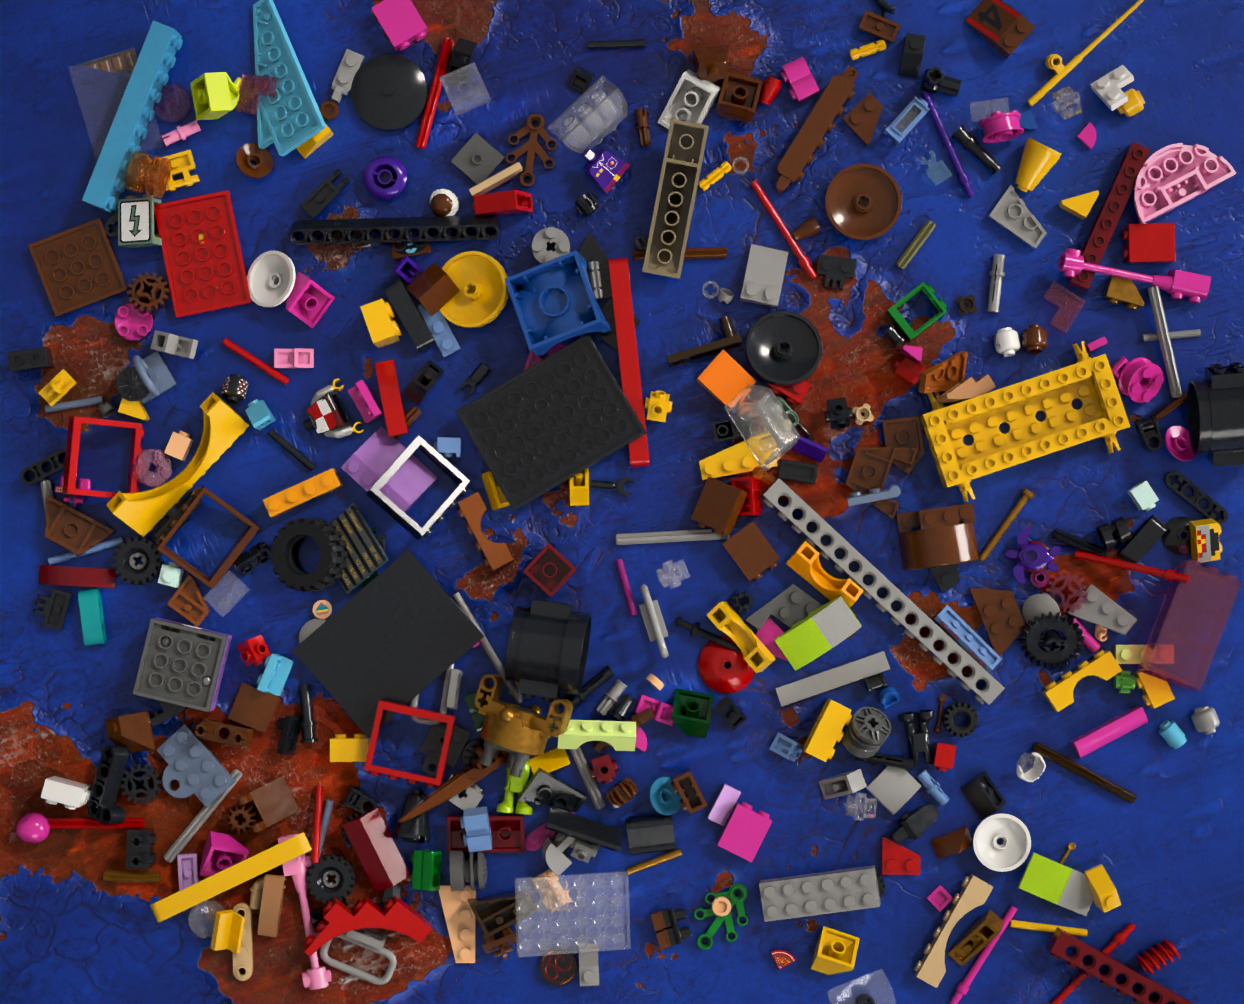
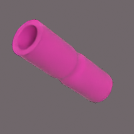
M1074 617V623H1078L1079 629L1083 630L1084 642L1082 643L1091 653L1096 652L1101 645Z

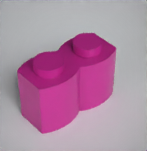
M804 57L782 66L783 72L780 75L784 83L788 82L791 89L788 91L793 100L796 99L800 103L819 94L820 90Z

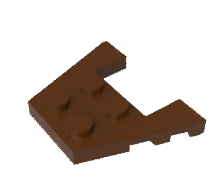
M857 447L845 484L855 492L861 491V494L869 493V489L880 487V490H883L893 459L913 465L918 448ZM891 499L870 502L887 516L894 519L899 502Z

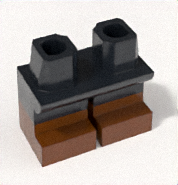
M673 907L650 912L660 950L675 944H681L682 940L692 936L689 925L678 928L677 921L687 919L684 908L673 909Z

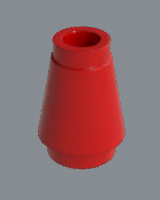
M768 76L766 80L764 79L759 101L770 105L781 89L782 81Z

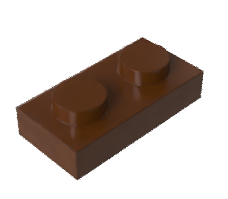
M866 10L858 30L893 44L901 24Z

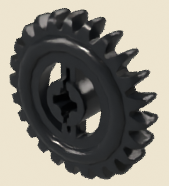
M1049 612L1048 616L1041 613V618L1034 616V621L1029 620V626L1023 627L1024 632L1021 633L1022 639L1020 640V644L1023 645L1022 652H1025L1026 658L1031 656V663L1037 659L1038 667L1044 662L1045 669H1047L1049 663L1052 665L1053 670L1056 663L1063 668V661L1070 665L1069 658L1076 661L1075 654L1081 655L1079 648L1083 649L1084 647L1082 643L1084 642L1083 630L1079 629V624L1074 623L1073 618L1067 620V614L1060 617V612H1057L1055 615ZM1047 629H1058L1065 634L1066 638L1061 637L1056 630H1048L1044 634L1042 632ZM1038 642H1044V648Z

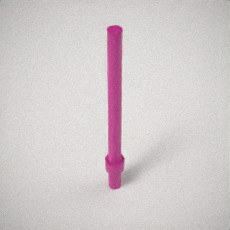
M1012 905L1002 919L1004 924L1001 932L984 947L963 982H960L956 987L957 991L950 1000V1004H958L962 996L967 994L970 989L969 985L1018 910Z

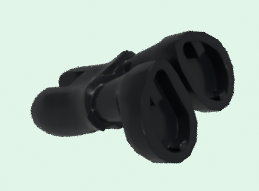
M934 710L916 711L919 731L915 730L914 711L899 713L898 719L904 723L907 732L905 736L908 740L909 758H914L913 766L918 765L917 752H923L925 764H931L932 749L929 720L934 718Z

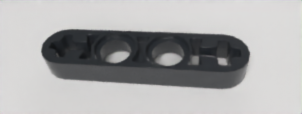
M1172 471L1165 475L1164 484L1205 518L1215 520L1216 515L1209 512V515L1207 514L1214 505L1215 507L1212 510L1222 512V519L1215 521L1219 524L1226 522L1228 518L1227 511L1182 474ZM1170 476H1176V481L1180 484L1183 481L1185 482V484H1183L1179 488V491L1177 490L1179 486L1176 483L1170 484ZM1187 486L1193 489L1191 497H1186L1183 493L1184 488ZM1202 498L1208 501L1206 509H1201L1198 505L1199 500Z

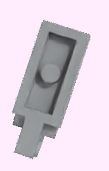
M346 49L332 82L331 89L334 92L331 99L340 103L343 94L348 95L351 92L353 78L362 66L365 56Z

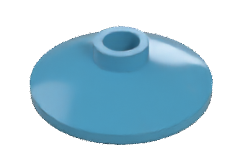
M669 777L656 779L649 790V799L652 807L658 813L667 816L675 814L680 809L681 803L679 799L682 798L680 793L676 794L670 783L673 779Z

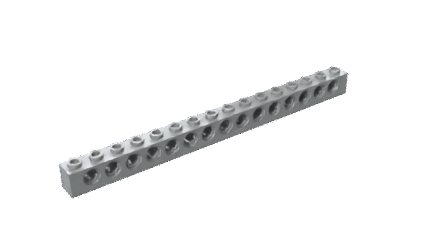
M778 478L762 495L765 498L763 502L770 508L774 506L779 511L777 515L784 521L788 519L793 524L791 528L799 535L802 532L807 537L805 541L813 548L817 546L821 550L819 553L827 561L831 559L835 563L833 567L841 574L845 572L853 582L859 585L864 590L862 594L869 600L873 598L877 602L875 606L883 613L887 611L891 615L889 619L897 626L901 624L905 628L904 633L911 639L915 637L920 642L918 646L925 652L929 650L934 655L932 659L939 665L943 663L948 668L946 672L953 678L957 676L962 681L960 685L968 692L972 690L976 694L974 698L982 705L984 703L990 705L1005 689L781 479ZM780 496L788 498L787 506L782 507L779 505L778 499ZM794 509L802 511V518L800 520L793 518L792 512ZM809 522L816 524V531L814 533H810L806 529V525ZM823 535L830 537V544L828 546H823L820 542ZM837 548L844 550L845 554L842 559L835 557L834 553ZM852 561L858 563L859 567L856 572L849 570V563ZM866 574L872 576L873 581L870 585L863 583V577ZM880 587L886 589L887 594L884 598L877 596V590ZM895 600L901 604L898 611L891 609V603ZM909 613L915 617L914 622L910 625L905 621V617ZM922 627H927L929 634L923 638L920 636L919 630ZM936 640H941L943 643V647L939 651H936L933 647ZM950 653H955L957 656V660L953 664H950L947 659ZM965 666H969L971 669V673L967 677L962 675V669ZM979 679H983L985 682V686L981 690L976 688V682Z

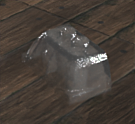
M602 75L547 128L565 146L577 153H583L585 149H593L596 145L600 144L607 134L615 130L617 125L628 115L627 103L619 88Z
M760 385L746 386L724 407L763 471L769 470L786 452L797 444L800 438L799 433L775 394L767 387Z

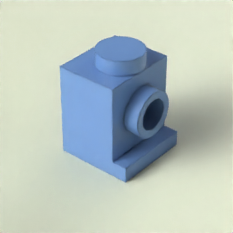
M437 437V441H434V449L441 453L443 457H453V454H456L457 458H461V438Z

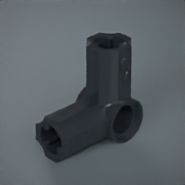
M934 67L933 69L925 70L921 89L931 93L940 92L957 97L961 80L945 76L941 72V68Z

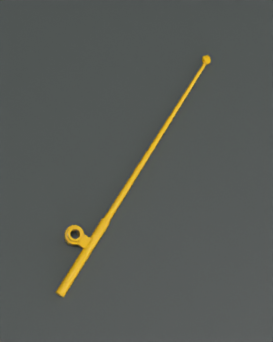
M1138 0L1065 66L1062 64V58L1058 54L1048 55L1045 59V64L1049 69H1053L1056 75L1039 89L1027 103L1031 107L1037 103L1144 0Z

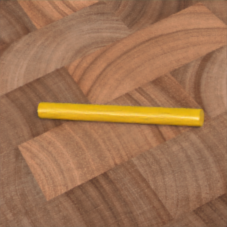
M1018 920L1010 921L1011 928L1054 933L1058 927L1075 936L1087 937L1088 934L1087 929Z

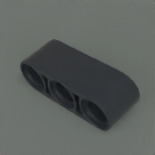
M59 450L24 468L20 473L21 481L25 484L36 485L62 472L65 464L62 463L61 457L66 453V450ZM50 462L52 469L47 473L44 470V465ZM30 471H33L35 474V478L32 481L27 479V474Z
M1153 514L1116 555L1122 561L1137 564L1166 532L1168 527Z

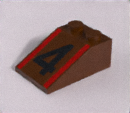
M983 0L964 21L1006 60L1035 28L1021 13L1001 0Z

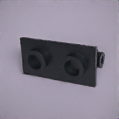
M265 541L259 542L249 549L252 553L251 556L246 551L238 556L233 563L234 569L241 576L248 574L259 564L267 562L273 556V553H270Z

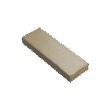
M517 162L470 188L469 191L473 199L474 195L485 194L523 173V168L520 162Z

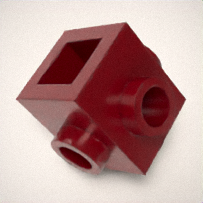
M609 753L590 759L593 766L590 768L593 779L597 778L598 782L602 781L603 784L614 781L613 777L616 776L615 772L618 771L615 760L611 761ZM603 766L608 768L605 773L600 771Z

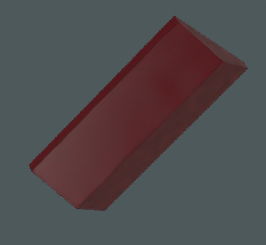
M378 807L342 824L375 892L393 887L411 876Z
M463 815L447 816L448 853L454 850H463L464 853H470L468 846H464L463 834H466L465 828H461L460 817ZM488 815L493 843L492 849L484 850V853L525 852L524 815Z

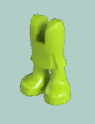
M529 761L525 763L521 778L510 775L511 769L507 768L506 785L504 788L505 796L503 802L497 805L496 812H514V793H518L519 796L528 783L530 774ZM517 798L515 813L532 815L533 810L528 805V802L518 801Z

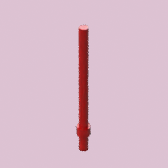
M757 180L751 182V187L799 260L798 264L801 268H804L810 279L813 280L817 277V274L810 265L811 261L808 256L803 254Z
M1077 550L1075 552V558L1163 577L1165 580L1172 582L1173 580L1185 583L1190 581V575L1176 573L1172 569L1163 570Z
M1130 922L1121 932L1118 931L1113 936L1114 939L1102 952L1109 955L1119 944L1122 945L1127 940L1126 937L1136 926ZM1084 970L1049 1004H1060L1087 977L1083 973Z

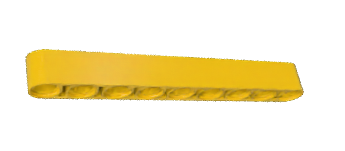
M300 833L151 904L150 907L159 923L312 850L305 833Z

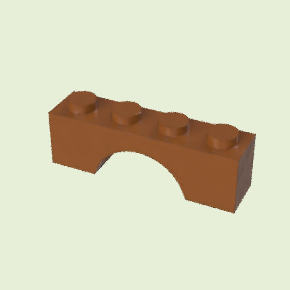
M476 492L457 502L459 505L457 510L461 518L465 517L468 522L466 524L467 530L470 535L474 533L477 539L474 542L479 552L483 550L486 556L483 560L488 569L492 567L494 571L513 561L514 558L506 543H494L487 539L482 532L481 520L487 511V507L480 493Z

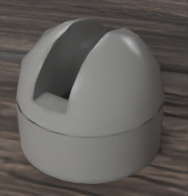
M721 288L717 296L719 302L724 301L725 305L729 304L734 297V293L726 288Z

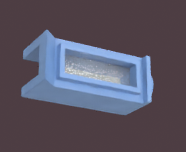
M915 96L898 117L885 129L883 134L885 136L889 134L896 141L894 144L898 146L930 110L927 107L928 103L924 99H918Z

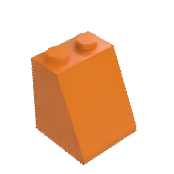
M724 350L716 356L696 380L729 411L733 408L737 410L742 405L743 401L741 399L745 394L749 396L756 389L754 384L757 382Z

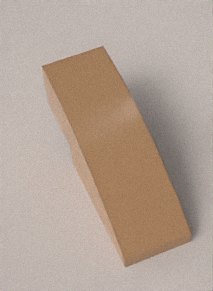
M989 374L975 380L969 377L955 384L935 400L938 403H957L987 393L996 386Z
M265 875L257 935L277 937L280 927L285 876Z

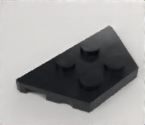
M589 233L578 253L587 261V264L591 261L599 262L598 271H600L601 290L603 293V297L600 299L612 298L608 258L591 233ZM588 265L587 274H588V278H589V281H590V272H591V271H589V265Z

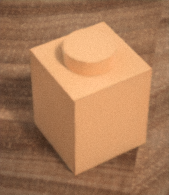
M181 430L179 433L173 432L164 453L185 461L194 440L189 438L190 434Z

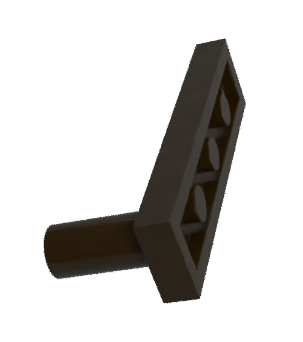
M727 315L719 318L724 339L668 355L667 362L669 368L719 353L722 350L726 351L742 346L741 335L735 334L730 316Z

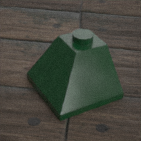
M676 688L671 720L686 735L706 739L714 695Z

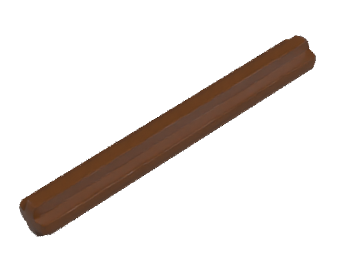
M687 248L684 259L726 258L727 248ZM634 250L633 261H644L646 250Z

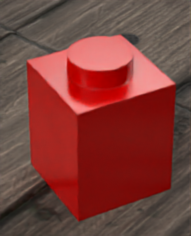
M935 742L932 765L936 766V770L948 771V768L953 769L956 745Z

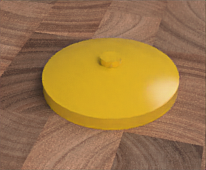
M478 251L463 252L448 260L442 267V270L448 274L460 292L440 309L443 316L453 324L464 328L482 327L495 320L504 309L509 294L505 282L507 274L502 265L493 257Z

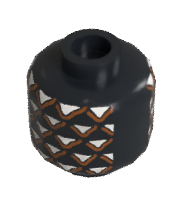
M231 374L224 379L221 394L227 399L228 403L237 404L245 400L248 383L242 375Z

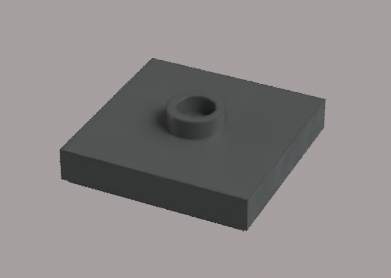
M475 133L451 160V163L473 182L479 184L494 172L505 157Z

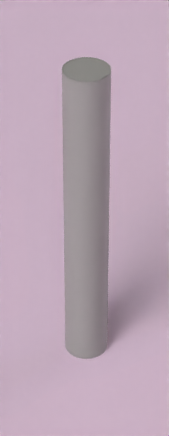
M1200 329L1169 332L1170 339L1200 337L1201 331ZM1157 333L1142 334L1143 342L1159 340Z

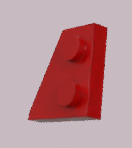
M881 836V874L920 875L921 856Z

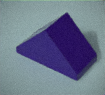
M406 255L393 269L408 284H411L424 272Z

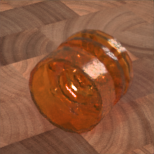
M136 151L131 157L127 170V190L142 193L146 188L147 195L152 196L154 194L155 197L161 198L170 180V159H161V157L155 156L152 160L150 154Z

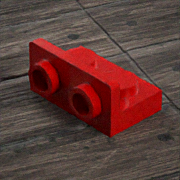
M804 381L793 386H776L767 383V386L770 387L768 389L775 395H779V393L784 395L787 402L795 405L796 403L801 404L811 384Z
M731 478V486L748 493L738 516L761 515L763 504L760 500V492L762 490L760 478Z

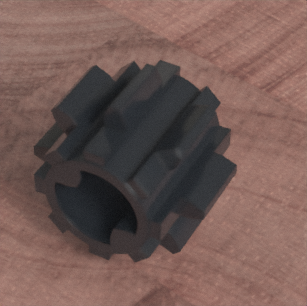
M588 192L574 202L577 206L575 209L581 216L584 215L586 218L599 208L598 200L593 194L590 195Z
M747 589L744 594L737 590L738 596H732L736 600V603L732 606H739V612L743 608L749 612L748 606L755 605L751 602L754 595H747ZM744 595L747 596L748 604L740 606L738 599L743 598Z

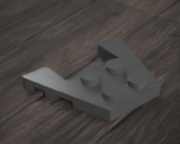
M790 584L744 620L760 630L769 616L772 615L791 629L793 624L808 617V613L821 607L822 604L796 585Z

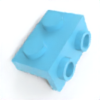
M272 653L271 656H268L264 664L266 669L257 680V690L280 696L294 661L279 654Z

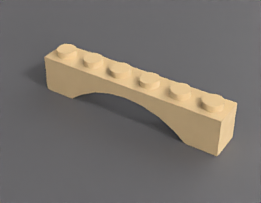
M970 874L969 877L966 876L962 881V890L953 897V906L944 913L942 918L944 922L941 927L938 926L933 933L935 938L931 944L928 943L926 945L922 961L918 960L914 967L915 976L935 988L938 987L946 973L945 948L951 930L967 912L983 905L993 889L992 885L973 874Z

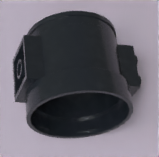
M1239 362L1230 363V366L1211 364L1210 367H1204L1205 379L1201 381L1190 380L1188 384L1187 423L1191 448L1194 455L1206 454L1207 459L1213 466L1243 465L1244 365Z
M533 599L531 608L517 606L512 618L507 644L505 680L519 682L518 693H523L522 697L525 698L542 696L541 700L553 701L560 697L561 693L578 696L582 687L588 656L592 623L591 613L573 610V604Z

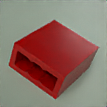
M1175 223L1127 224L1125 229L1122 230V239L1125 240L1122 256L1123 259H1126V264L1172 263L1176 261Z

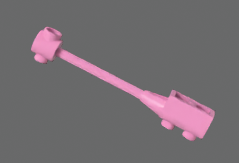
M300 833L280 836L277 838L278 844ZM304 853L283 863L282 867L284 876L292 875L296 891L299 894L307 938L310 934L313 935L306 894V877L308 867H311L312 863L310 855L306 856ZM316 951L310 956L311 968L302 973L304 987H309V990L329 986L328 982L332 981L331 971L326 970L325 966H319Z

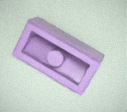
M724 783L707 819L724 826L741 792Z

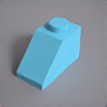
M256 399L248 404L249 408L245 410L255 429L261 430L276 421L263 400L258 401Z

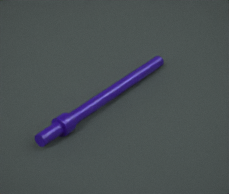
M926 91L922 93V97L928 103L927 107L930 109L931 117L957 172L958 182L963 186L967 197H973L975 194L969 182L968 173L965 174L930 93Z

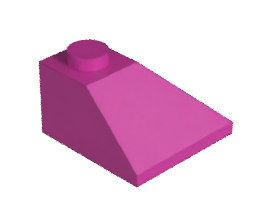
M298 272L295 276L294 287L286 301V309L308 326L314 328L335 297L310 278Z
M210 831L204 845L199 874L210 877L247 859L249 850L228 834Z

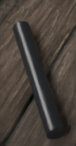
M645 39L588 41V49L645 47Z
M271 429L267 433L268 436L310 471L315 468L316 465L276 431Z

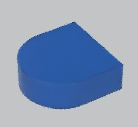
M892 687L883 689L879 694V700L883 709L901 701L896 689Z

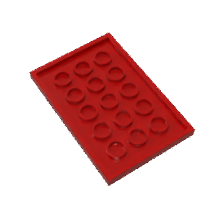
M226 190L154 205L159 236L162 238V251L176 318L252 303L230 191ZM199 234H204V238L199 241Z

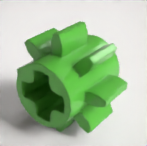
M1122 670L1119 672V675L1116 674L1114 676V689H1119V693L1130 694V689H1135V675H1130V671Z

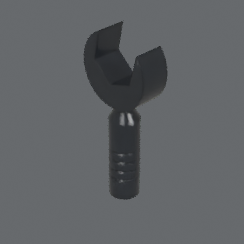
M623 477L618 483L592 480L591 488H617L621 495L630 496L632 494L624 492L623 485L627 481L633 483L635 481L630 477Z

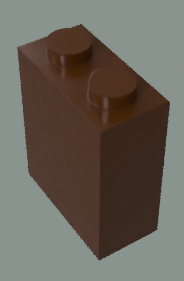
M708 476L690 519L696 521L695 525L706 529L707 526L713 528L712 532L720 536H723V533L730 535L748 493Z
M753 521L721 544L748 581L753 580L755 582L763 576L761 572L767 568L771 570L779 564L777 561L780 557Z

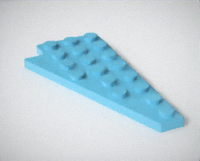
M259 0L253 4L258 147L265 149L274 142L279 156L284 157L325 129L326 124L273 0Z

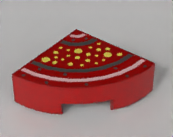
M780 949L770 951L779 969L796 961L795 957L788 951Z

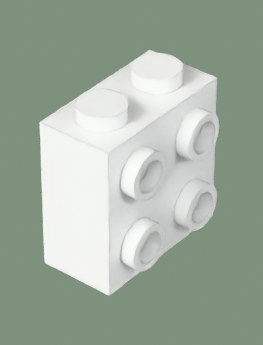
M52 776L45 779L41 798L46 799V803L53 805L62 803L65 804V808L76 810V808H80L89 801L91 785Z

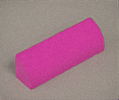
M1135 706L1071 740L1070 743L1078 758H1082L1148 723V719L1143 707Z

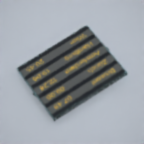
M352 503L330 522L336 526L335 531L341 532L343 535L341 540H345L347 545L344 547V550L348 552V557H345L344 560L347 563L346 568L341 570L343 574L338 578L346 593L353 591L389 560L355 503Z

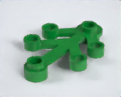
M736 883L731 885L728 891L706 893L705 901L708 904L713 902L707 900L708 895H713L714 899L719 896L726 897L731 903V909L736 903L738 912L737 923L740 926L747 925L748 917L745 915L743 904L747 897L745 886ZM740 890L741 895L735 896L734 891ZM697 908L694 911V916L697 920H703L705 917L716 915L712 908ZM731 910L726 916H717L707 932L698 936L697 943L701 949L707 950L712 946V937L724 919L727 929L726 939L729 942L736 941L738 936L734 930ZM697 911H703V916L697 917ZM742 916L746 918L744 923L739 922V918ZM731 932L735 934L733 939L728 938V934ZM702 938H708V943L703 944L701 942Z

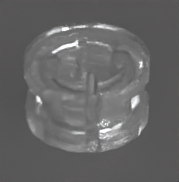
M744 157L735 158L732 163L733 171L738 175L748 172V160ZM738 161H742L743 164H746V168L743 167L744 170L739 171L735 164H738Z
M708 281L703 285L702 293L706 298L713 299L719 293V286L714 281ZM709 285H713V289H716V293L713 292V295H708V291H705V288H709Z

